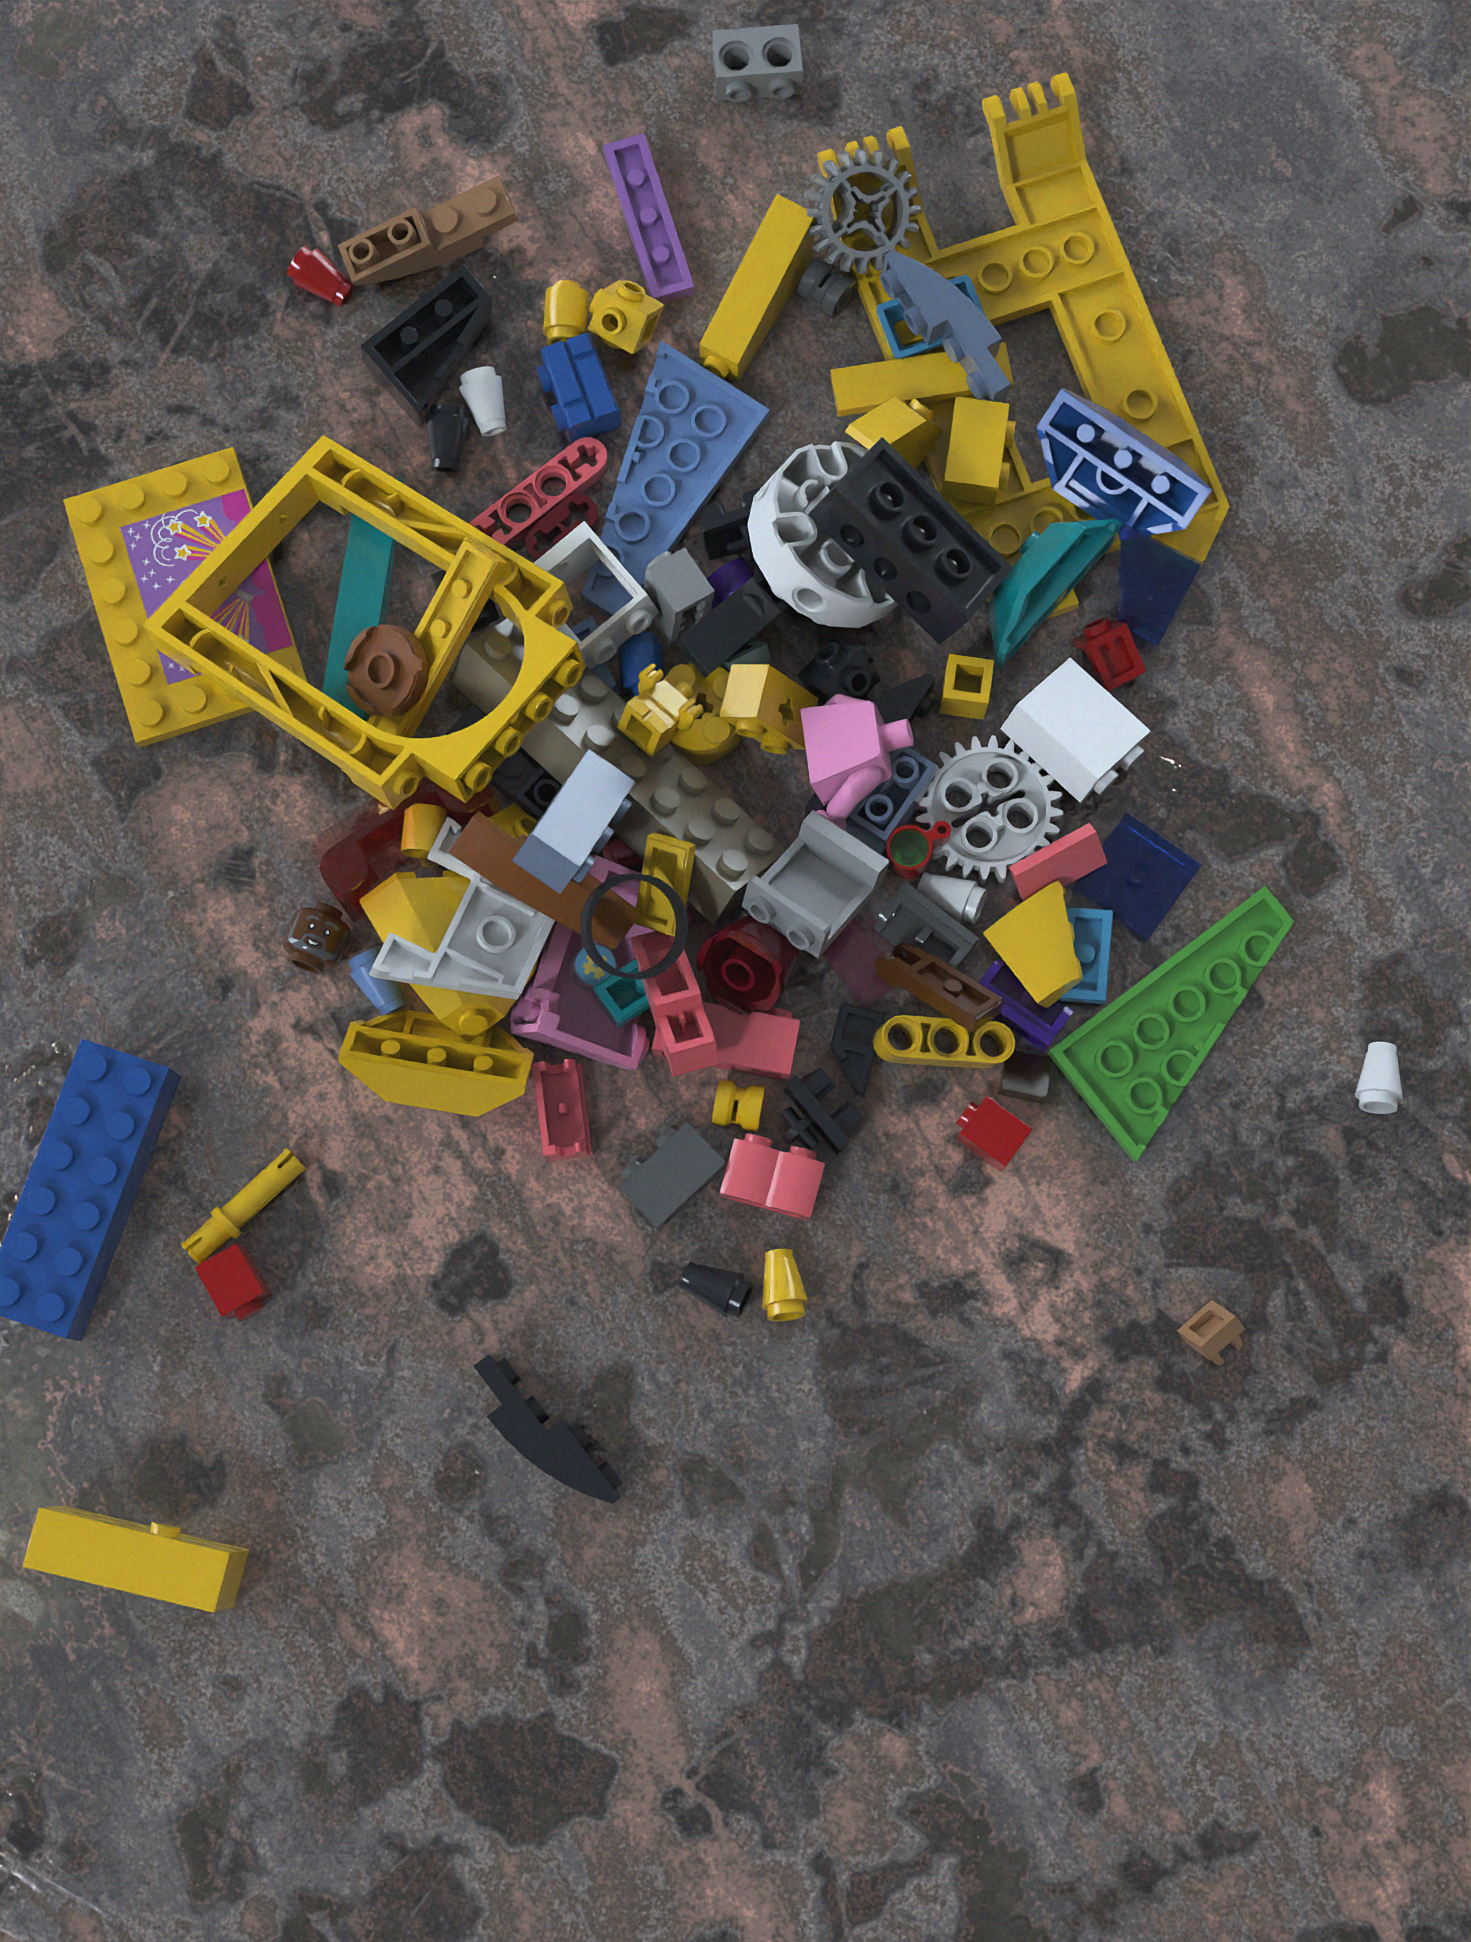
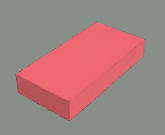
M1088 823L1008 868L1020 897L1025 901L1057 880L1065 887L1107 864L1108 861L1096 830Z

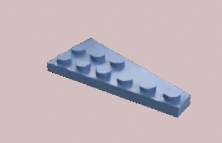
M662 340L658 347L656 362L647 382L645 397L639 416L636 417L617 478V486L612 502L609 504L605 516L606 521L600 540L642 589L648 564L658 555L667 551L672 552L699 515L702 507L707 504L770 417V409ZM599 559L589 567L581 593L582 601L610 618L633 598Z

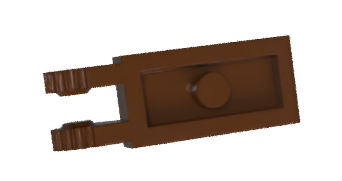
M907 941L893 947L892 955L884 953L875 959V973L878 974V977H881V980L884 979L892 987L899 985L922 1002L927 1003L972 1033L1001 1014L1004 1001L1000 996L932 953L927 954L920 948L913 947Z

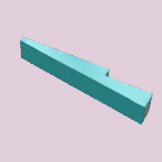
M395 478L404 484L402 478ZM352 513L322 693L367 722L370 715L358 708L347 693L345 682H349L348 670H344L345 657L352 641L364 629L386 624L396 540Z

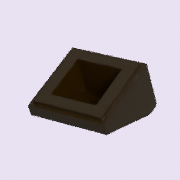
M1014 1050L1011 1056L1003 1062L997 1094L1043 1104L1047 1097L1052 1059Z

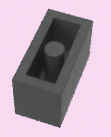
M688 1122L680 1129L675 1124L670 1126L654 1142L659 1149L646 1161L639 1156L620 1174L624 1179L618 1186L620 1191L658 1232L726 1169V1162Z

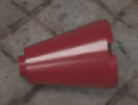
M749 914L709 936L698 950L696 965L698 973L703 970L709 982L705 988L714 999L730 1010L739 1014L750 1015L753 1010H763V1012H766L778 1002L783 994L800 949L792 945L786 936L767 923L757 921Z

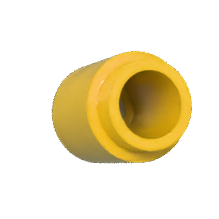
M557 281L554 286L547 288L545 291L543 334L547 337L548 346L560 341L566 342L569 338L587 333L589 294L575 281Z

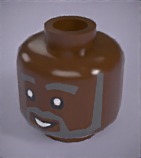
M318 902L315 908L302 907L297 910L282 942L283 948L289 954L287 960L294 966L314 974H322L324 969L329 970L337 967L351 937L349 926L341 920L343 913L337 908Z

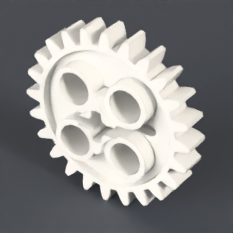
M975 736L972 737L970 750L968 751L959 742L954 743L953 758L941 751L937 758L941 769H937L932 782L924 794L926 797H922L916 810L926 813L918 816L914 824L920 828H928V830L932 829L938 821H946L951 826L953 821H960L975 816L958 828L951 826L949 842L943 846L937 845L932 851V860L943 855L948 857L945 871L949 872L957 864L962 866V879L966 880L971 871L974 870L978 871L980 884L985 883L989 872H994L999 883H1003L1009 866L1035 853V850L1039 851L1050 845L1049 841L1044 837L1056 838L1060 831L1057 826L1050 823L1060 820L1063 815V810L1051 807V805L1059 802L1062 797L1061 792L1048 791V788L1052 786L1055 779L1051 775L1042 777L1040 772L1043 768L1037 762L1033 764L1028 762L1029 755L1024 750L1019 755L1013 753L1014 741L1012 739L1009 740L1004 749L998 748L996 736H991L987 747H982L980 741ZM993 772H1000L1006 775L1010 785L1002 789L995 788L990 785L986 776ZM951 791H961L968 797L969 804L961 808L954 807L948 803L945 795ZM1018 791H1022L1025 794L1023 798L1012 799L1000 804L994 817H991L988 811L976 815L983 802L988 808H991L1005 801ZM1015 811L1022 812L1029 818L1030 826L1023 829L1015 828L1008 822L1007 815ZM974 830L981 831L987 835L990 844L982 848L974 847L967 841L966 834Z

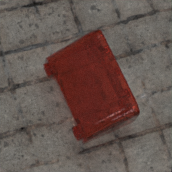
M424 776L420 780L416 791L410 797L403 799L394 810L374 798L320 833L314 839L311 846L313 863L353 923L366 915L361 906L360 899L368 894L372 884L380 880L368 861L402 839L405 810L415 803L439 806L447 810L446 816L456 821L460 826L468 824L478 811L489 818L501 811L496 795L489 785L483 790L476 792L467 803H464Z

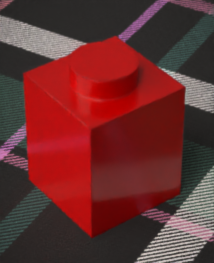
M988 1096L985 1097L980 1106L971 1101L955 1123L962 1128L956 1140L1000 1172L1007 1166L1033 1130Z
M235 1243L194 1267L221 1317L231 1320L237 1317L239 1322L244 1321L265 1308L262 1301L272 1296L246 1247Z

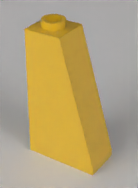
M779 194L772 201L699 344L700 363L704 368L721 379L727 377L737 383L740 381L814 257L812 245L815 242V235L808 236L807 234L809 228L816 225V217L807 216L806 208Z

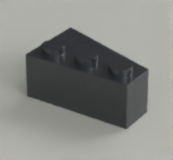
M462 264L361 345L364 365L419 429L425 422V417L430 414V406L437 403L492 316V297L466 266Z

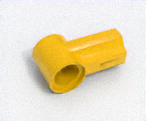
M414 803L406 805L400 853L418 858L424 867L438 868L440 864L427 859L446 820L447 810L430 804Z

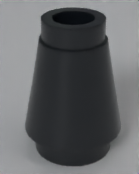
M435 404L430 406V415L425 417L432 470L444 473L459 471V463L470 422L465 417L466 409L462 406Z
M689 1262L686 1266L679 1285L680 1288L687 1290L688 1293L725 1318L729 1314L739 1318L744 1312L753 1290V1283L745 1280L743 1273L702 1264L698 1265L693 1262Z

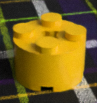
M692 663L673 667L663 680H666L673 687L682 681L688 683L694 692L690 699H695L694 705L698 706L701 704L707 712L703 713L701 719H695L688 731L678 729L669 742L693 765H709L717 762L718 759L737 748L743 736L735 732V726L719 717L729 672L718 667L704 678Z

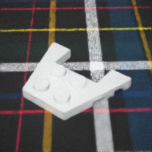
M447 817L427 859L471 880L436 953L430 952L389 932L369 975L380 979L517 1000L523 991L555 920L531 908L451 855L449 850L462 833L460 832L462 827L456 821Z

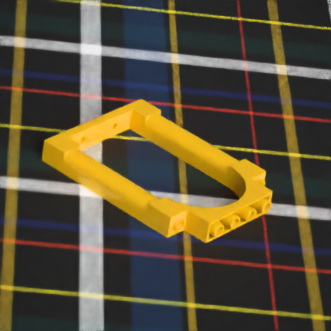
M325 435L318 439L142 625L160 652L194 675L200 672L346 771L354 784L393 810L403 799L410 797L416 791L420 780L424 776L464 803H467L476 792L483 790L488 785L492 774L502 762L518 751L524 737L531 729L548 717L554 703L561 695L578 683L583 670L586 668L577 642L557 630L564 625L574 608L563 581ZM320 500L344 516L350 511L446 572L464 538L468 536L478 539L508 562L489 599L497 603L503 615L512 621L523 633L525 651L520 673L512 689L504 700L483 719L463 730L440 737L406 738L386 733L370 725L211 619L210 616Z

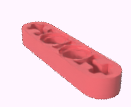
M584 437L576 440L470 521L469 524L488 536L492 534L491 538L511 549L527 536L529 530L565 498L574 494H582L606 474L608 469L606 448L603 443L595 438ZM585 453L591 457L596 454V465L591 467L585 463L580 466V455ZM565 465L569 466L571 472L576 471L578 479L576 482L573 481L569 470L564 467ZM550 477H559L565 481L566 488L558 496H548L541 490L542 483ZM523 503L531 508L532 513L528 520L522 523H515L507 518V511L514 504ZM496 518H500L504 529L509 532L507 535H504L502 528L497 530Z

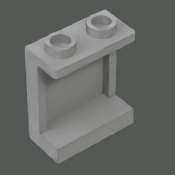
M812 810L803 820L799 836L761 878L753 876L748 882L742 907L748 910L757 921L767 923L786 936L795 947L806 950L816 958H819L881 887L889 860Z

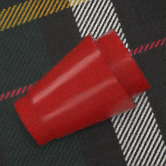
M308 246L302 247L293 258L287 270V275L294 279L293 284L331 303H335L339 307H343L348 302L355 290V285L349 282L318 248L312 250Z

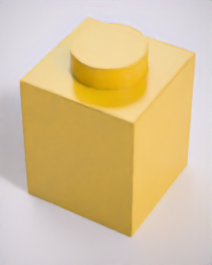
M949 654L944 672L939 714L983 720L989 704L994 660Z

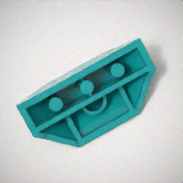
M1117 519L1051 523L1042 534L1034 531L1027 538L1019 550L1022 556L992 592L989 600L994 664L998 668L1002 669L1116 542L1123 525Z

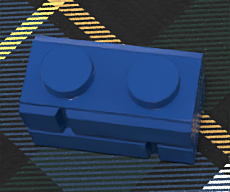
M584 333L569 338L566 342L560 341L543 347L540 350L543 365L536 367V371L544 393L553 391L557 404L550 407L559 432L567 429L571 442H575L580 438H592L596 434L601 435L616 430L621 426L620 410L590 334Z

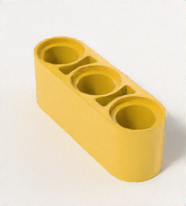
M899 1015L889 1019L876 1030L873 1046L880 1058L891 1063L987 1069L1002 1063L1014 1052L1015 1039L1010 1028L1003 1023L989 1021L972 1033L950 1018ZM890 1028H897L905 1033L908 1041L905 1050H897L891 1046L888 1040ZM937 1031L945 1032L951 1037L953 1042L951 1053L946 1054L937 1049L934 1042ZM983 1034L990 1035L996 1040L998 1052L995 1057L988 1056L981 1049L980 1039Z

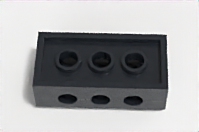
M883 437L853 465L808 514L939 645L971 619L1013 568Z

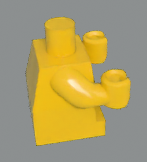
M650 664L639 673L638 692L640 694L637 697H633L626 704L617 726L620 731L634 741L650 757H653L662 749L678 729L688 731L695 719L703 713V706L701 704L695 706L696 700L690 699L694 695L692 687L684 681L675 687L666 680L659 682L663 678V671L661 669L656 671L655 667L657 665Z

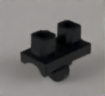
M760 488L745 492L740 497L741 508L726 512L723 504L717 502L702 507L700 527L709 560L726 554L732 556L745 551L750 562L755 561L747 524L753 497Z
M821 1067L801 1079L795 1075L785 1083L784 1093L804 1115V1118L801 1119L791 1106L783 1111L780 1116L790 1126V1129L782 1136V1139L789 1145L800 1138L805 1146L812 1150L820 1143L810 1130L813 1126L834 1153L838 1155L848 1146L849 1137L862 1124L864 1118L849 1101L831 1115L827 1113L819 1102L835 1090L836 1086Z

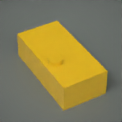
M69 1506L39 1507L22 1567L215 1613L235 1606L249 1549L180 1533L181 1528L168 1524L152 1522L151 1526Z

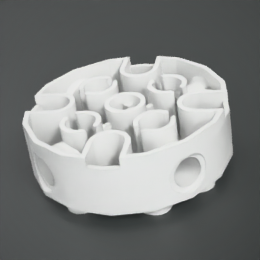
M834 441L831 446H813V444L796 449L753 497L747 524L753 557L768 581L772 592L778 598L784 599L798 613L811 618L817 624L833 627L860 628L884 618L898 606L808 515L868 451L854 443Z

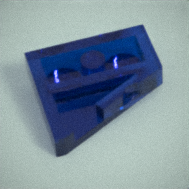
M1124 523L1119 533L1121 550L1118 621L1127 623L1131 632L1159 645L1202 562Z

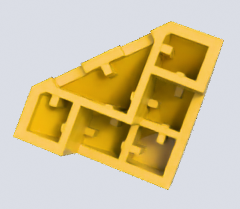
M452 870L443 871L442 877L416 878L415 872L394 873L362 897L360 903L383 943L389 932L430 952L436 953L471 880ZM537 958V960H536V963H535V965H534V967H533V969H532V971H531V973H530V976H529V978H528L526 984L528 983V981L530 980V978L532 977V975H533L534 972H535L538 958ZM409 983L435 1016L468 1043L504 1018L516 1001V999Z

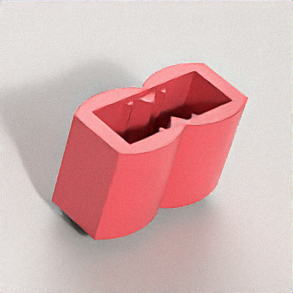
M745 1134L744 1140L734 1138L719 1196L809 1221L825 1167V1163L816 1160L818 1153L797 1146H791L789 1153L771 1148L772 1140L754 1134Z

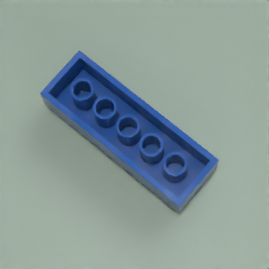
M81 1038L0 1247V1316L66 1339L82 1341L181 1080V1075L169 1067Z

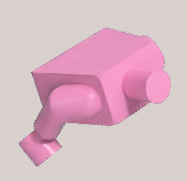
M836 694L823 706L808 707L800 710L810 784L823 806L827 805L826 811L818 810L816 812L846 831L845 819L857 804L880 783L891 778L893 773L889 752L913 746L914 739L907 718L885 724L874 702Z

